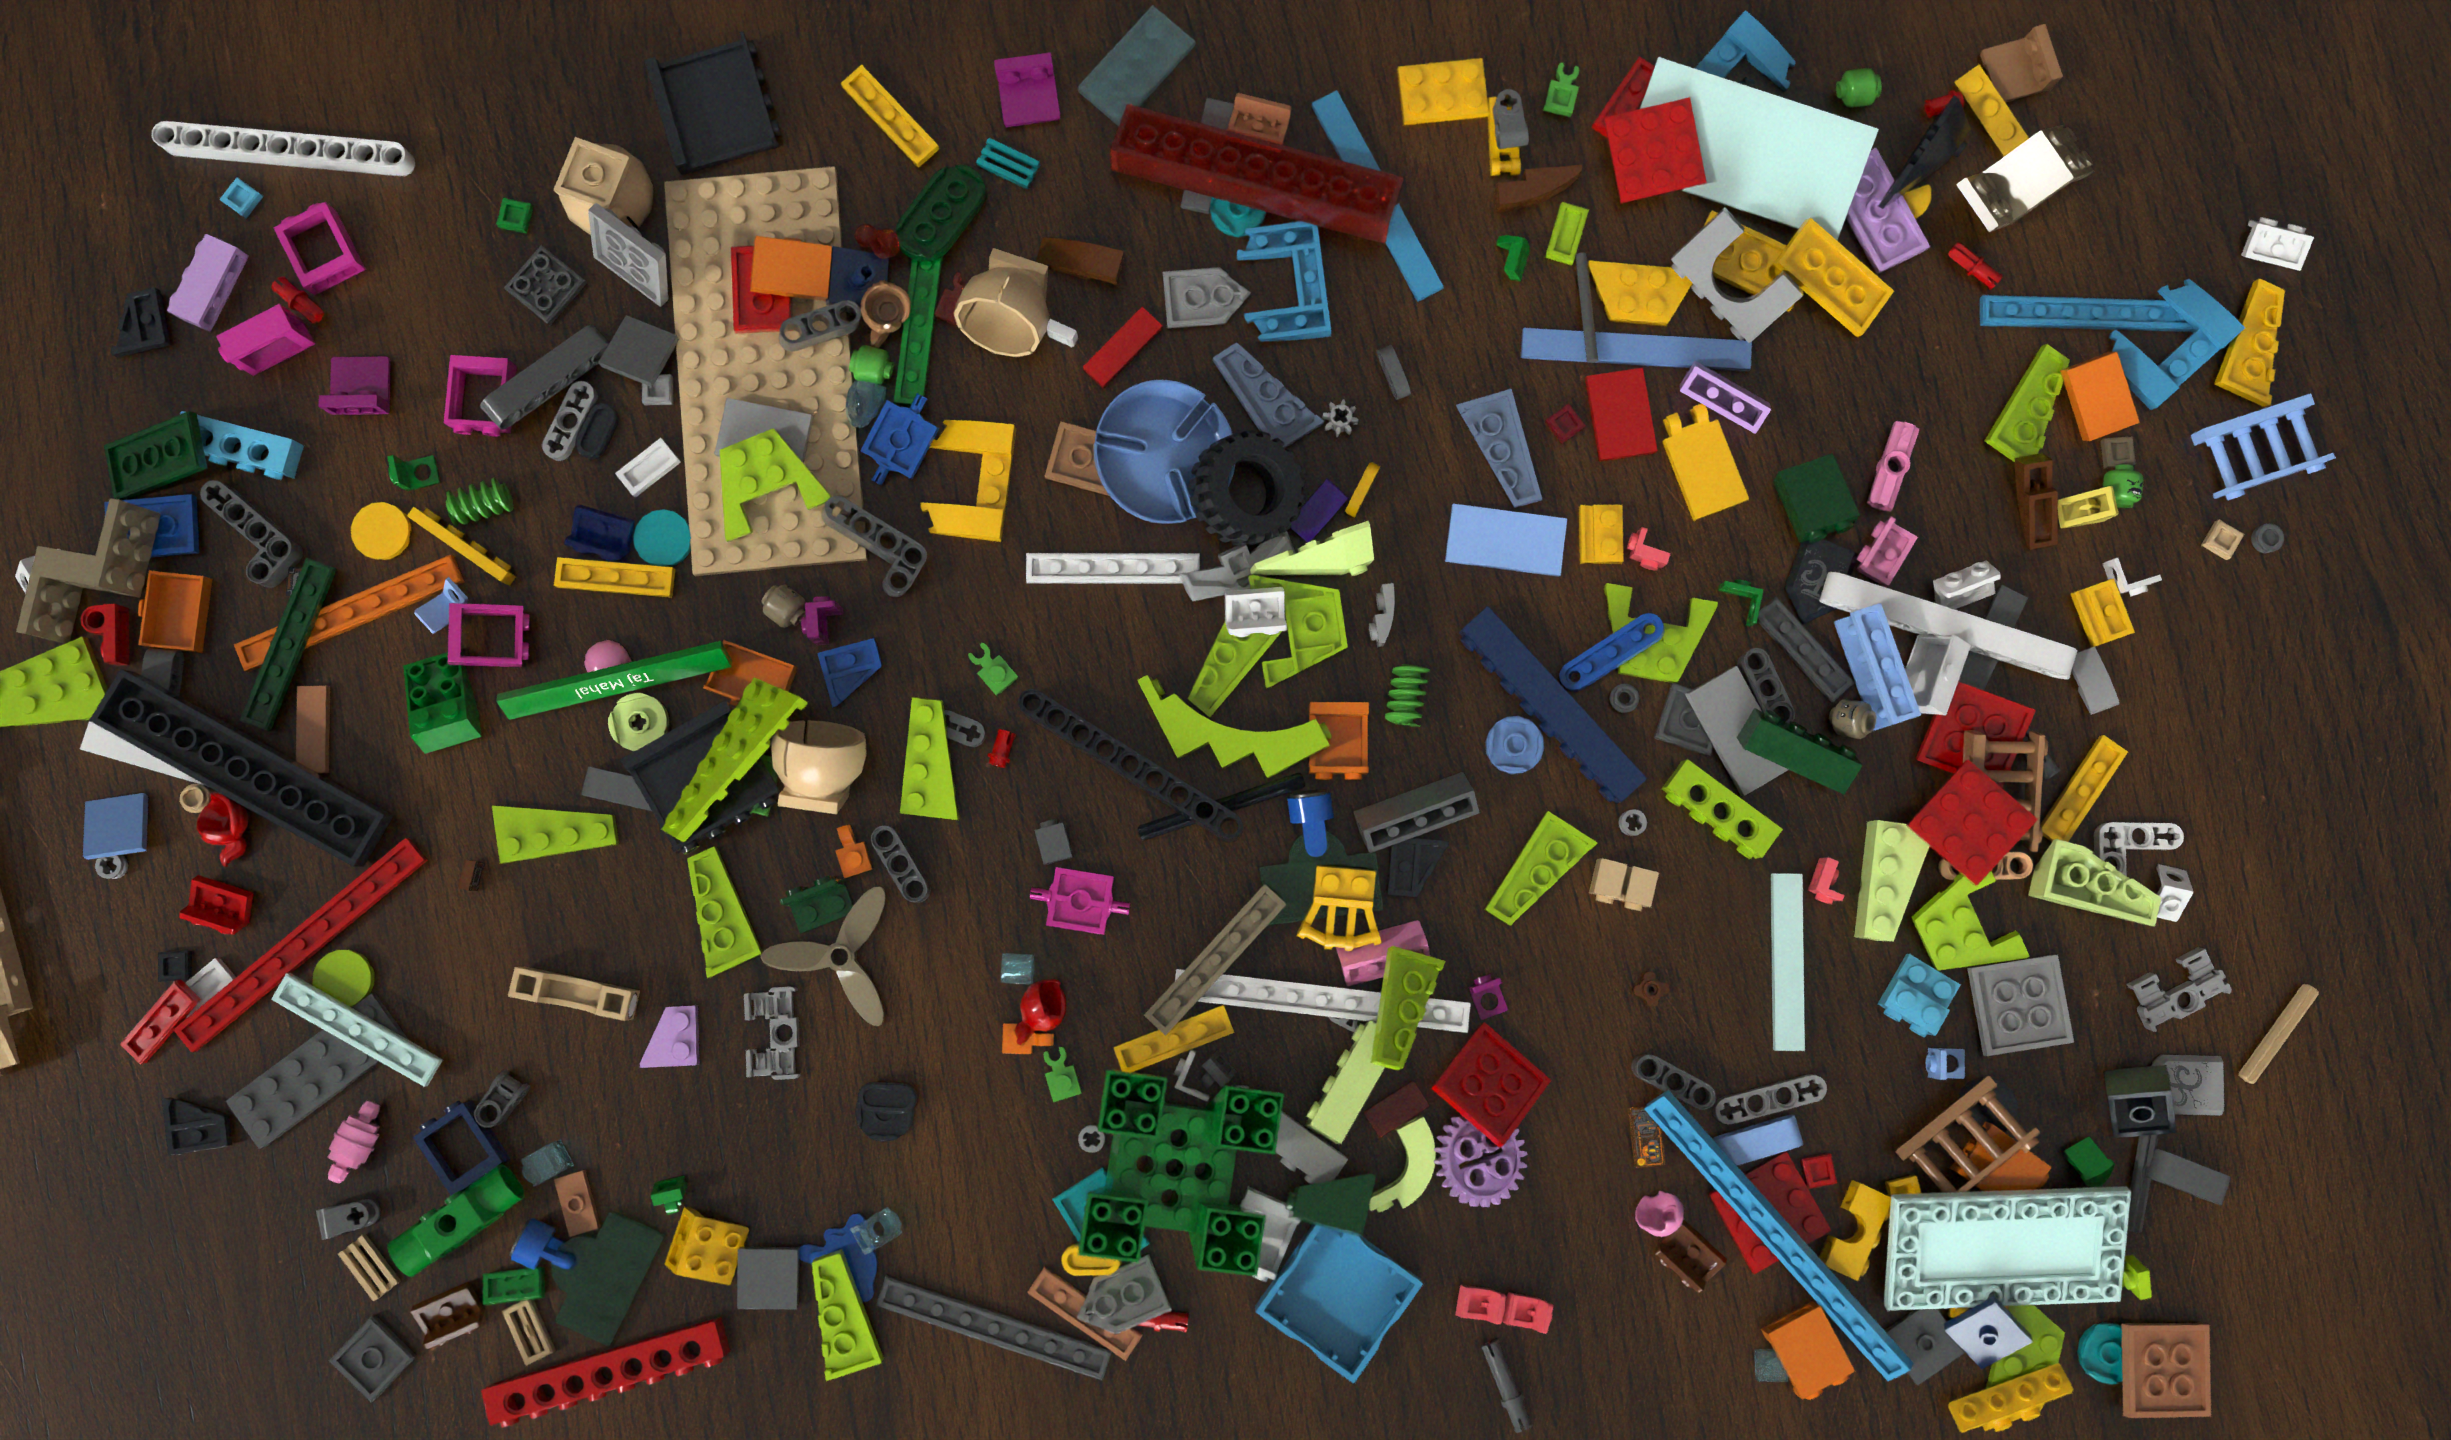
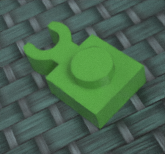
M1560 63L1556 71L1558 81L1551 80L1543 111L1571 117L1579 86L1571 84L1577 79L1579 67L1575 66L1572 75H1565L1563 72L1564 63Z
M981 643L980 646L985 652L984 656L978 659L971 652L968 656L974 664L982 665L983 668L977 674L993 693L998 696L1019 677L1000 655L992 660L989 647Z
M1063 1046L1059 1047L1061 1054L1059 1060H1052L1049 1051L1044 1052V1060L1048 1065L1052 1066L1053 1070L1045 1073L1053 1102L1082 1094L1074 1064L1065 1066L1064 1062L1067 1052Z

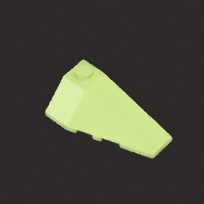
M1369 521L1332 533L1333 536L1325 539V542L1322 544L1316 540L1308 542L1306 545L1298 548V553L1294 554L1293 550H1288L1257 562L1251 567L1250 572L1252 575H1343L1350 572L1351 576L1364 573L1368 570L1367 566L1374 561Z
M2059 839L2053 840L2035 866L2028 896L2149 926H2155L2161 902L2160 896L2136 880L2127 877L2115 869V866L2094 855L2085 846Z

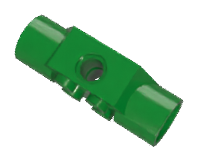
M503 1164L497 1165L469 1185L464 1191L461 1192L459 1190L445 1200L447 1205H443L437 1210L436 1208L430 1210L419 1218L420 1221L391 1240L387 1247L393 1262L405 1275L413 1277L430 1264L453 1252L501 1218L506 1210L525 1197L520 1181L507 1166Z

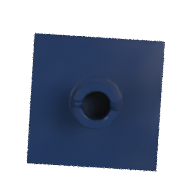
M832 246L826 305L850 300L858 304L861 309V300L867 289L881 280L887 281L889 256Z

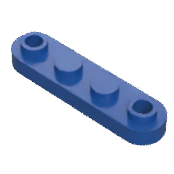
M1652 613L1643 614L1569 661L1560 670L1559 678L1562 685L1569 691H1581L1657 643L1665 632L1662 620ZM1649 625L1655 626V631L1652 634L1645 633V628ZM1574 673H1580L1581 675L1580 680L1577 682L1571 681V676Z

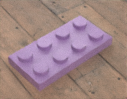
M1874 148L1870 151L1846 219L1878 275L1926 251L1930 245L1903 196H1900L1884 209L1878 206L1894 182V179L1877 148Z

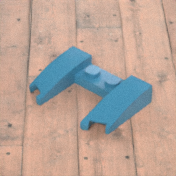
M1745 10L1727 30L1721 40L1695 67L1697 70L1725 79L1735 66L1745 58L1781 90L1786 92L1790 86V81L1786 80L1788 67L1793 68L1795 60L1777 39Z
M1317 219L1245 229V235L1249 236L1250 239L1245 251L1238 249L1237 260L1292 257L1298 296V307L1244 314L1246 322L1248 324L1254 322L1261 332V335L1258 336L1259 341H1290L1330 337L1331 324Z
M2190 279L2184 281V287L2170 291L2167 285L2157 291L2195 330L2160 364L2156 365L2117 329L2111 332L2109 339L2116 341L2112 352L2118 353L2129 389L2150 410L2159 407L2180 388L2179 386L2245 329L2226 308Z

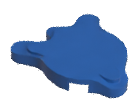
M854 1213L849 1217L845 1227L829 1228L824 1232L825 1246L802 1245L800 1247L799 1259L812 1265L814 1258L842 1249L862 1302H867L875 1294L874 1282L877 1266L879 1265L878 1256L873 1246L865 1237V1217L860 1213Z

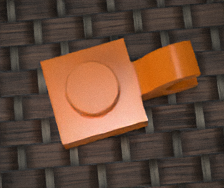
M851 825L837 828L844 848L835 851L843 877L848 878L873 870L865 841L856 844Z
M1003 1024L1002 1053L1033 1054V1045H1054V1033H1033L1029 1040L1022 1045H1018L1014 1032L1017 1024Z

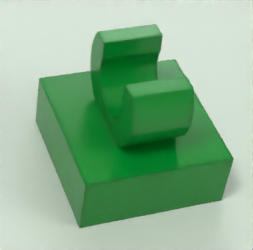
M685 1176L655 1182L650 1195L653 1206L664 1204L667 1215L679 1212V1205H682L681 1199L684 1198L687 1189Z

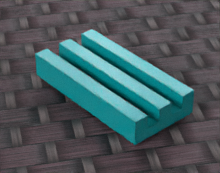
M988 138L986 147H983L981 151V157H978L976 161L977 166L1028 189L1040 167V161ZM994 149L1032 168L1028 169L1014 161H1011L997 153L992 152L991 150ZM987 158H991L1011 169H1014L1022 174L1027 175V178H1021L1007 170H1004L990 162H987L986 160Z

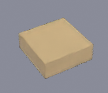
M2219 519L2214 522L2201 546L2228 560L2232 557L2244 534Z

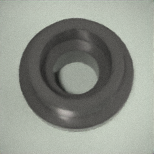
M1620 684L1611 691L1610 703L1616 711L1628 713L1637 707L1639 693L1630 684ZM1620 694L1628 695L1629 701L1627 704L1620 702Z

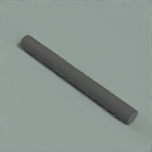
M1581 252L1577 253L1575 257L1587 363H1595L1598 361L1588 261L1587 254Z

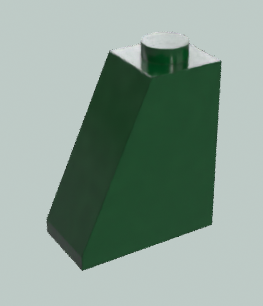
M1365 1174L1297 1187L1294 1193L1289 1192L1285 1207V1210H1289L1288 1218L1361 1236L1365 1227L1376 1175Z

